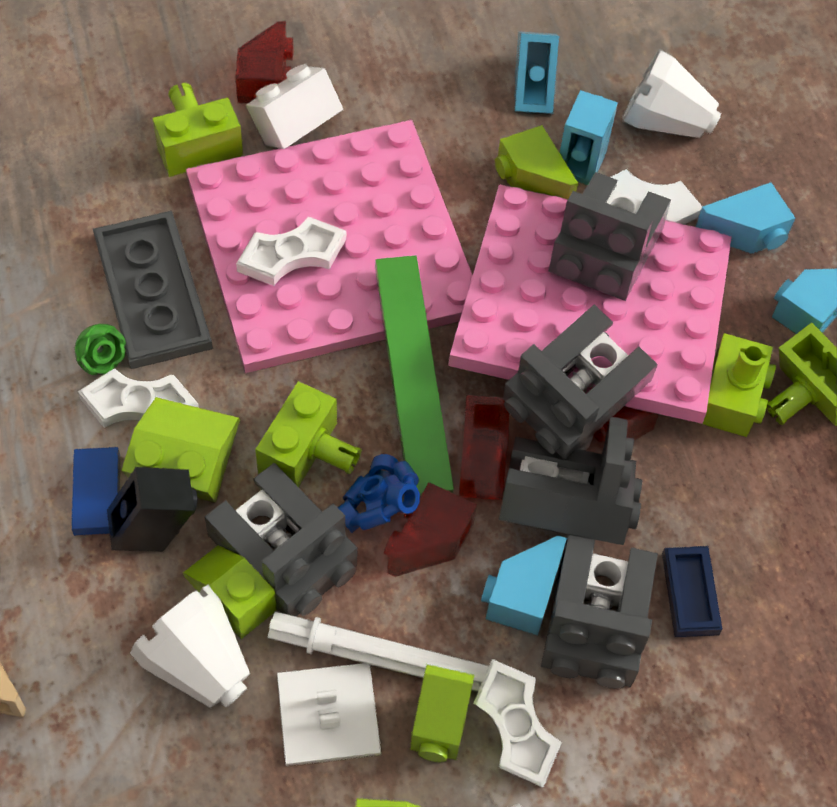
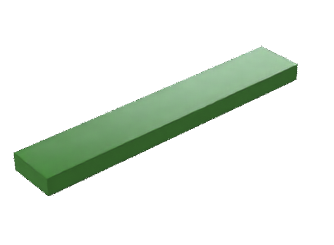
M417 255L375 259V271L403 460L408 462L418 475L419 482L416 487L420 492V498L452 495L454 487Z

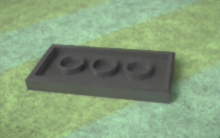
M172 211L94 228V237L120 332L126 341L125 350L130 368L135 369L213 349L212 340Z

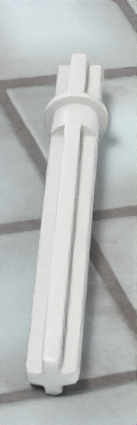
M275 611L269 626V639L307 648L308 654H312L313 650L420 678H424L427 664L473 674L475 676L471 691L475 692L479 691L489 667L480 663L323 624L319 617L312 621Z

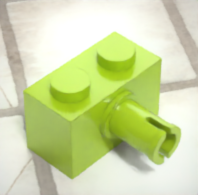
M181 83L184 96L181 95L177 84L169 90L168 96L176 112L153 118L157 149L169 177L185 173L188 168L243 156L241 125L228 97L198 105L190 84Z
M811 322L779 347L780 369L790 378L793 384L774 399L768 401L766 409L772 417L778 416L776 421L780 425L785 424L788 419L811 403L837 426V347Z
M726 333L723 334L714 357L707 412L703 425L747 437L754 422L762 423L768 404L767 399L761 398L763 388H770L776 370V365L769 363L773 347Z
M298 381L255 449L258 474L275 463L299 487L317 458L345 471L347 474H351L354 470L352 464L357 465L362 449L331 436L332 431L337 425V399Z

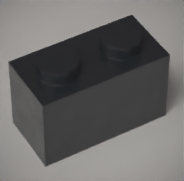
M135 467L107 509L111 550L163 552L197 508V492L194 487H191L189 470Z

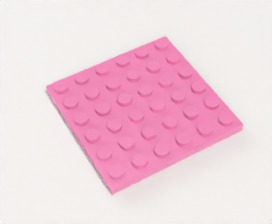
M412 120L186 169L188 183L245 373L385 340L375 259L417 255L428 329L460 321L473 275ZM307 217H312L346 230V241L330 269L314 266L298 268L285 274L275 286L237 272L236 263L256 232L269 235L287 233L299 227Z
M499 184L450 352L448 366L510 380L518 373L520 357L526 350L535 344L542 351L595 304L613 321L612 326L606 333L625 353L630 355L639 346L658 364L652 381L625 406L703 424L707 412L732 237L714 230L665 220L664 228L628 298L624 301L548 272L554 242L561 232L567 199ZM597 356L591 359L597 367L608 368L612 366L611 362L605 357ZM575 368V369L568 375V377L571 378L572 376H574V375H573V372H576V373H577V372L579 371V369H578V368ZM593 384L592 387H587V391L585 392V394H587L595 385Z

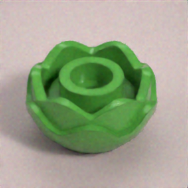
M95 324L87 327L80 333L75 342L74 351L78 365L91 375L106 374L124 359L125 338L114 326L109 324Z

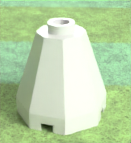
M659 49L647 67L641 84L634 91L622 119L624 122L640 129L700 138L704 132L711 134L720 119L721 113L716 111L719 103L672 55Z
M209 585L203 587L200 593L198 591L191 593L152 625L157 635L150 641L142 635L134 643L130 652L142 668L210 708L219 702L227 707L247 690L243 681L250 672L222 602Z

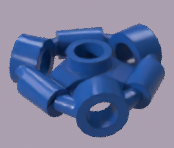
M380 454L373 458L369 472L364 477L359 476L343 496L345 502L337 507L345 515V526L351 533L358 528L365 531L388 523L391 520V516L396 513L410 514L417 509L420 502V492L416 487L419 478L410 464L406 461L399 462L395 457L388 454ZM361 501L365 502L366 511L359 513L356 510L357 506Z

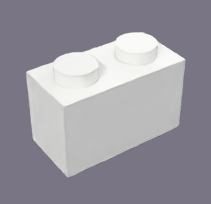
M307 64L294 67L286 73L287 79L279 84H270L256 92L257 98L246 104V108L265 146L285 149L344 110L325 68L308 67Z

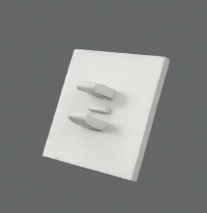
M361 663L277 673L286 766L381 755L370 664Z

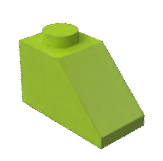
M543 125L500 139L495 166L500 178L506 179L510 187L558 196L567 200L573 191H577L578 182Z
M219 545L183 572V576L199 593L207 585L215 592L222 602L232 630L241 640L277 611L273 587L244 557Z
M426 665L410 750L418 751L420 757L433 762H445L447 758L457 760L475 675Z

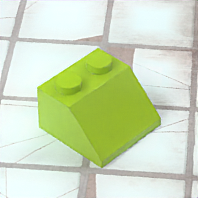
M155 397L134 428L121 471L129 478L135 467L189 470L191 487L196 489L197 498L216 503L240 419Z

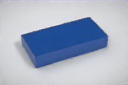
M118 447L74 449L72 532L74 536L110 534L107 509L120 491V452Z

